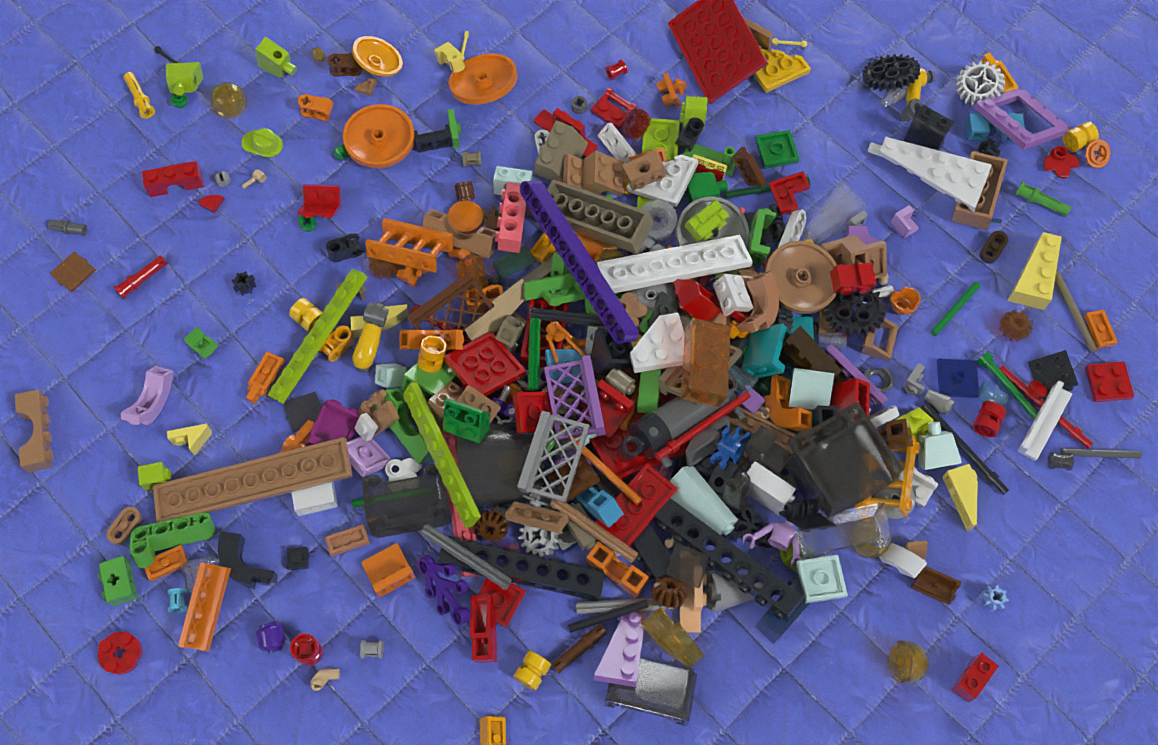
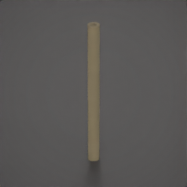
M1057 269L1055 276L1057 286L1090 352H1096L1098 348Z

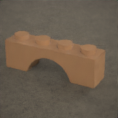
M431 209L424 215L422 227L453 233V246L466 249L482 258H490L495 252L497 244L495 242V230L482 226L476 233L464 234L452 226L448 214Z
M39 389L15 394L16 413L23 419L33 422L31 438L25 445L19 448L20 467L28 473L52 468L54 454L50 449L52 435L48 426L51 423L50 416L47 413V407L49 406L48 397Z

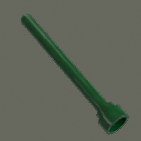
M806 174L805 176H806V178H807V180H808V183H809V185H810L809 176H808V174ZM768 184L725 192L724 197L728 199L770 192L771 189Z

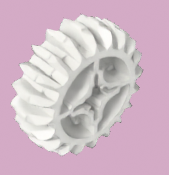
M981 60L978 65L974 62L971 67L966 65L965 70H961L960 75L957 77V95H960L961 100L965 99L966 104L972 102V107L978 101L990 97L995 98V96L1000 97L1005 85L1004 75L1000 74V68L995 69V64L989 66L988 61L982 64ZM967 86H969V88L973 89V90H974V93L971 92V91L967 88Z

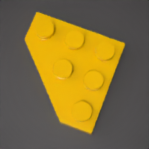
M761 49L769 64L753 75L764 91L768 93L809 74L811 68L802 56L786 55L783 51L771 49V51Z

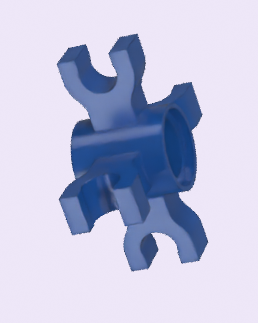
M738 426L735 434L731 435L730 429L726 427L722 431V439L717 447L719 452L711 456L710 463L714 464L716 461L721 460L719 465L722 470L726 467L728 460L738 465L740 463L739 457L744 451L743 443L751 439L750 432L740 435L742 428Z

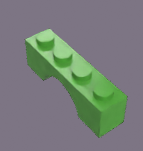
M399 388L385 390L387 393L384 397L385 401H392L399 416V419L390 425V429L396 434L418 464L432 461L433 458L427 449L422 435L409 421L408 405L404 400L403 393Z

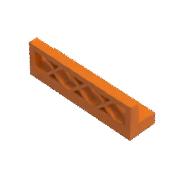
M200 562L178 644L179 647L210 651L231 568Z

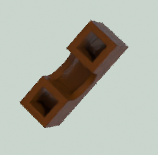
M906 418L887 421L886 427L880 430H870L866 425L846 428L847 447L853 456L913 446L912 431Z

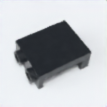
M922 105L914 116L904 141L940 151L954 121Z

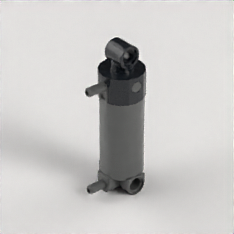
M731 375L723 376L700 405L676 396L653 412L629 425L630 437H627L618 447L619 456L626 461L633 460L639 453H642L649 459L655 457L658 451L666 447V443L672 439L676 440L737 398L734 393L737 388L736 379ZM712 377L705 378L701 382H711ZM701 390L691 391L690 394L698 397ZM739 406L732 410L739 420L745 417ZM626 445L632 446L634 452H629ZM667 456L660 460L665 468L672 465Z

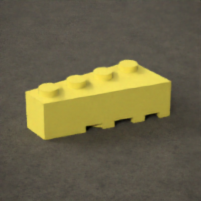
M1042 233L1035 243L1007 301L1041 310L1048 306L1052 301L1061 236Z

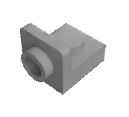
M920 363L916 365L902 388L906 389L907 393L917 397L925 389L924 386L919 384L924 376L921 372L925 368Z

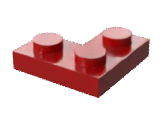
M804 171L769 182V187L781 215L798 210L794 194L810 189Z

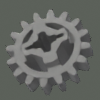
M527 525L519 529L523 532L519 539L524 540L521 546L528 547L526 553L546 557V554L552 555L553 550L559 548L556 544L557 542H562V539L558 538L559 533ZM541 545H545V546H546L545 548H542V549L538 548V547L541 546Z

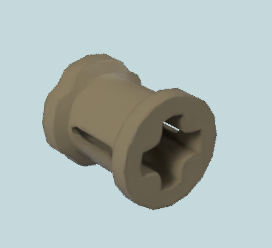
M463 151V167H467V165H478V167H481V151L477 153H466V151Z

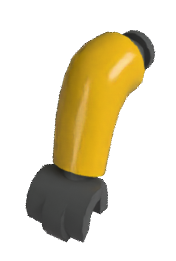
M920 68L919 79L915 80V83H909V87L906 86L907 107L901 112L902 121L909 122L923 105L920 102L921 88L927 83L934 82L935 74L932 70L925 71L923 68Z
M378 302L376 304L368 303L365 309L363 320L367 323L364 324L352 356L354 366L361 373H366L371 369L379 345L382 330L380 327H384L389 309L384 307V304Z

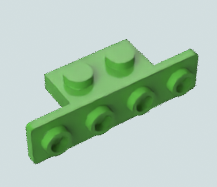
M571 273L524 282L525 300L543 297L550 306H558L562 303L577 302L578 300L585 299V294Z

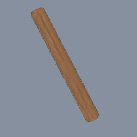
M552 499L550 502L551 507L558 512L568 514L571 521L629 562L635 561L638 556L635 550L568 503Z

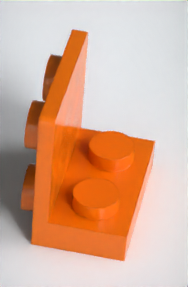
M397 543L361 562L379 598L416 578Z

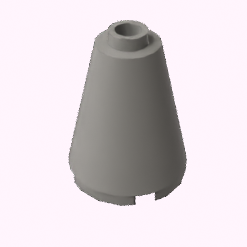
M711 570L706 572L707 589H704V593L707 595V608L712 610L711 612L722 611L754 600V597L749 593L744 594L740 591L737 584L732 580L729 582L724 579L720 571ZM761 582L754 584L757 588H763Z

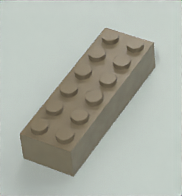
M554 179L547 189L574 232L638 254L654 224L648 211Z

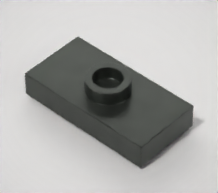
M661 291L647 326L651 327L660 315L673 314L678 298Z

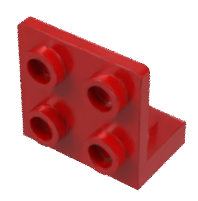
M304 184V204L298 210V215H303L305 218H311L314 215L322 216V218H332L341 208V186Z
M601 379L597 384V392L606 432L605 436L610 439L634 409V402ZM586 405V406L584 407V409L581 411L582 413L585 412V410L587 409L588 405ZM584 419L585 422L591 425V422Z

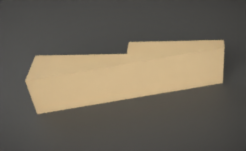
M523 279L493 300L492 303L495 307L465 329L472 341L491 331L495 333L508 315H511L525 300V281Z

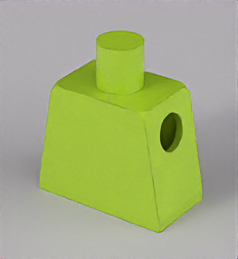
M264 37L255 49L258 67L279 78L283 77L285 73L291 76L294 75L297 66L290 63V54L267 37Z
M200 62L166 64V80L170 93L183 95L184 93H191L197 90L203 80Z

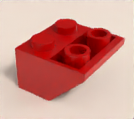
M683 279L674 281V291L679 297L680 308L684 312H689L694 320H699L701 323L706 324L722 313L718 299L699 283Z

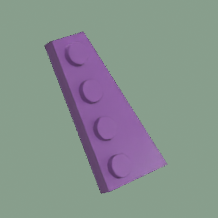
M831 344L826 349L825 353L840 367L841 372L846 377L858 378L870 383V400L875 405L878 403L883 405L888 400L837 348Z

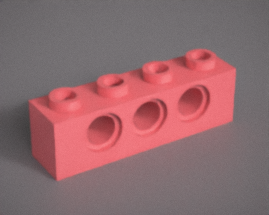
M507 182L506 189H502L501 200H504V203H500L499 214H502V217H498L497 228H500V231H496L495 242H498L497 250L520 253L526 202L520 194L521 184Z

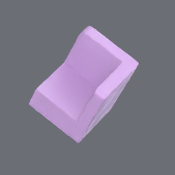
M910 205L895 213L891 221L903 238L910 236L919 229L911 219L914 210Z

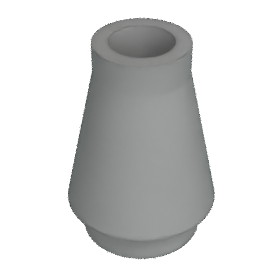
M931 389L924 398L941 414L948 415L955 405L952 397L937 393Z

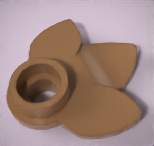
M628 292L623 294L619 301L636 327H638V318L645 316L648 313V309L645 304L637 301L636 293Z

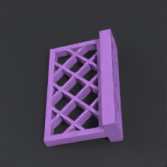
M590 355L582 356V360L544 367L553 415L568 419L570 414L574 412L581 416L577 422H582L584 419L591 422L592 428L589 429L587 435H605L606 432ZM580 366L581 372L577 377L569 374L572 368ZM559 371L562 375L558 381L550 378L549 372ZM566 376L574 380L569 388L560 384ZM577 383L584 386V390L580 395L572 391ZM557 387L566 391L561 399L553 395ZM569 394L577 398L572 406L564 402ZM580 401L588 405L584 413L575 409ZM561 405L569 409L564 417L557 414V410ZM554 421L557 434L560 432L563 423ZM576 427L570 433L573 438L582 436L583 429ZM568 433L557 438L558 441L571 439Z

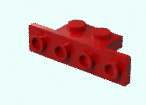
M556 108L553 114L543 109L534 118V123L549 133L556 121L572 126L588 142V146L583 154L585 158L598 149L597 144L585 137V126L583 123L570 117L566 111Z

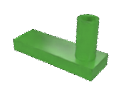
M695 144L691 152L686 148L683 155L691 158L695 154L727 165L726 175L729 176L733 175L736 168L732 157L735 155V149L730 146L725 148L724 153Z

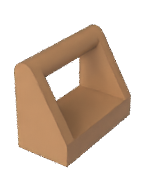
M884 318L880 328L890 330L885 351L873 345L877 329L875 328L874 333L868 331V336H864L861 354L890 361L898 326Z

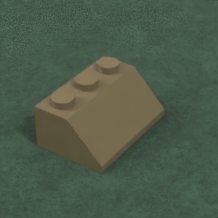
M556 121L535 162V175L551 181L554 179L563 182L564 156L570 154L581 159L588 146V142L572 126Z

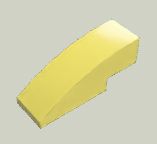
M407 304L385 306L389 309L384 327H380L382 329L381 332L407 318L409 315ZM363 316L350 317L351 332L354 338H359L364 324L367 322L363 320Z

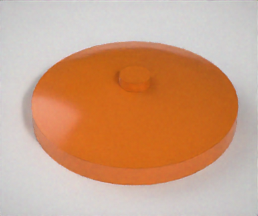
M482 54L464 61V70L457 73L452 72L449 78V87L454 98L462 103L473 105L485 104L498 100L509 93L517 82L518 72L515 63L507 56L501 54Z
M385 104L370 105L358 110L348 119L343 130V142L348 155L358 164L369 168H386L399 163L410 153L415 141L414 127L407 114L397 107Z

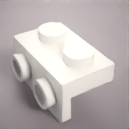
M723 274L713 283L725 316H729L734 311L749 312L753 309L750 296L741 276Z

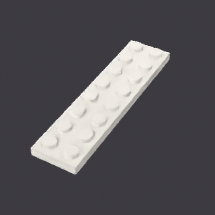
M740 235L597 262L598 269L614 293L674 282L677 279L684 280L752 266V259Z

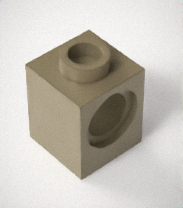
M508 315L502 322L495 339L513 347L519 340L526 323Z

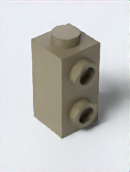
M580 503L572 506L588 517ZM570 519L567 522V528L584 552L587 549L591 551L599 540Z

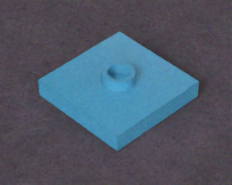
M546 349L545 351L547 367L582 360V356L575 349H555L559 360L558 363H555L551 349ZM580 366L572 368L569 374L577 377L581 372ZM559 371L549 372L550 378L558 381L562 375ZM566 376L560 384L570 386L574 380Z

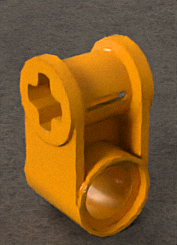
M337 327L319 351H323L328 356L330 362L336 361L354 344L355 339L349 327ZM348 335L346 339H341L342 336Z

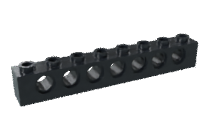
M670 498L656 513V526L664 533L667 531L672 535L675 542L680 545L683 543L687 546L692 555L696 557L699 555L704 559L708 567L711 569L716 568L721 572L720 574L724 579L729 582L732 580L737 584L740 591L744 594L749 593L760 606H766L772 610L771 613L777 619H784L788 622L803 604V595ZM677 521L683 523L681 526L673 525ZM692 533H696L699 535L697 538L689 537V535ZM708 545H712L715 547L711 551L705 549V547ZM728 557L731 559V561L729 563H723L721 559ZM740 570H746L748 574L742 576L739 575L737 572ZM757 582H762L765 584V586L763 588H757L754 586V584ZM773 595H780L782 599L774 601L771 597Z
M448 536L474 555H484L487 559L485 562L511 578V583L592 601H598L601 597L605 573L600 572L598 568H581L576 563L563 564L558 559H541L536 554L523 555L517 550H501L496 545L483 546L477 541L469 540L465 542L456 536ZM441 548L438 558L439 564L453 563L458 571L484 576ZM503 559L507 565L501 567L497 565L496 561ZM524 564L527 570L520 571L516 565ZM543 568L547 575H539L537 569ZM557 573H564L567 579L560 580L557 577ZM583 577L587 584H579L577 578Z

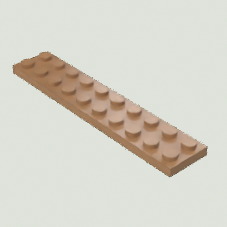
M342 437L153 485L156 522L202 512L211 513L353 477L347 439Z

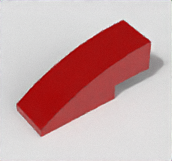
M492 595L471 596L470 638L472 639V661L476 663L497 662V633Z

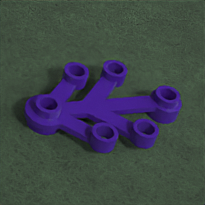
M430 555L421 556L417 562V568L421 574L425 575V593L427 597L432 599L437 596V612L440 615L449 613L450 604L453 608L451 612L453 622L458 626L468 622L470 611L466 607H461L450 592V590H454L458 594L466 592L468 589L467 583L464 580L455 582L444 579L437 573H443L446 577L454 575L456 573L454 564L448 563L443 565L436 563Z

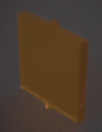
M73 252L50 274L59 281L60 285L73 292L96 269L88 263L86 258L83 259L76 252Z

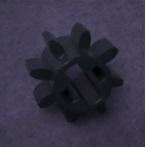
M991 139L983 141L977 149L979 153L996 157L1001 152L998 149L1000 144Z
M247 271L240 274L236 273L237 276L235 279H232L235 285L233 287L235 292L240 291L242 296L248 293L252 294L253 288L257 287L254 282V276H248Z

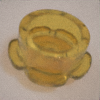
M319 46L312 48L313 52L311 54L317 62L319 60L323 62L327 58Z

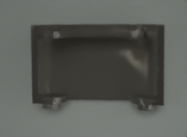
M430 464L423 470L424 476L385 483L383 478L378 475L362 478L366 521L373 537L383 538L421 531L426 524L434 528L450 524L451 514L447 490L435 464Z
M640 658L636 687L609 683L604 706L614 708V706L619 707V704H621V709L627 708L667 718L666 720L669 721L673 717L676 724L687 726L690 721L698 674L694 672V668L688 666L677 668Z

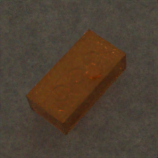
M692 318L685 329L681 399L719 407L728 397L731 326Z

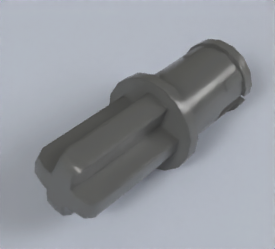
M53 219L48 222L50 230L64 232L67 235L72 233L85 236L87 233L86 224L72 223L70 220L59 221Z

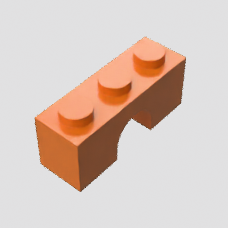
M599 541L586 557L588 565L598 568L600 572H604L605 577L635 598L638 597L648 583L649 576L635 566H628L616 557L615 552Z

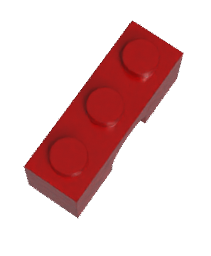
M197 161L142 171L143 185L150 198L168 194V187L171 185H182L186 191L204 187L203 174Z

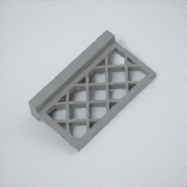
M542 411L517 486L518 489L523 493H532L566 503L590 426ZM554 421L563 423L565 429L554 434L552 430ZM576 427L582 428V436L573 439L569 431ZM568 433L572 441L561 446L557 438ZM555 439L559 448L548 453L546 445ZM574 444L577 449L576 455L567 458L563 450ZM562 451L566 460L555 465L551 456ZM549 458L553 467L542 472L540 464ZM568 463L571 468L570 474L561 477L557 469ZM556 471L560 479L549 485L545 475ZM543 477L547 486L541 490L533 489L535 481ZM562 482L565 487L563 496L555 495L551 488Z

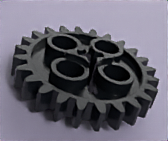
M894 54L891 57L887 55L886 58L880 56L879 60L873 59L874 63L869 62L868 66H865V69L862 70L863 82L865 85H868V88L873 87V90L879 88V92L886 89V92H888L890 89L896 91V88L903 89V86L909 87V83H915V80L919 79L920 63L914 57L909 58V55L903 57V54L899 56Z
M874 287L870 292L864 294L859 292H852L848 295L837 293L831 303L824 308L825 321L830 322V328L836 326V333L841 330L842 336L846 333H849L850 338H852L853 334L860 338L861 333L868 336V331L874 333L875 328L879 329L881 323L884 322L886 316V304L883 303L884 297H879V291L874 293ZM858 296L855 322L852 323L854 297Z

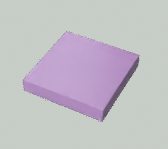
M362 437L347 442L350 463L363 478L385 468L387 463L392 460L373 439L365 442Z

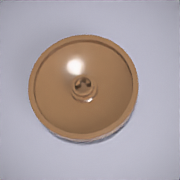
M806 241L788 242L777 248L767 261L765 272L772 271L778 288L779 305L787 310L800 314L815 313L828 306L837 294L833 291L830 271L837 264L826 250L816 244Z

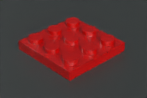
M492 331L464 345L463 349H457L444 356L445 363L466 387L470 385L484 396L490 395L526 374V369L502 342L495 339L496 335Z

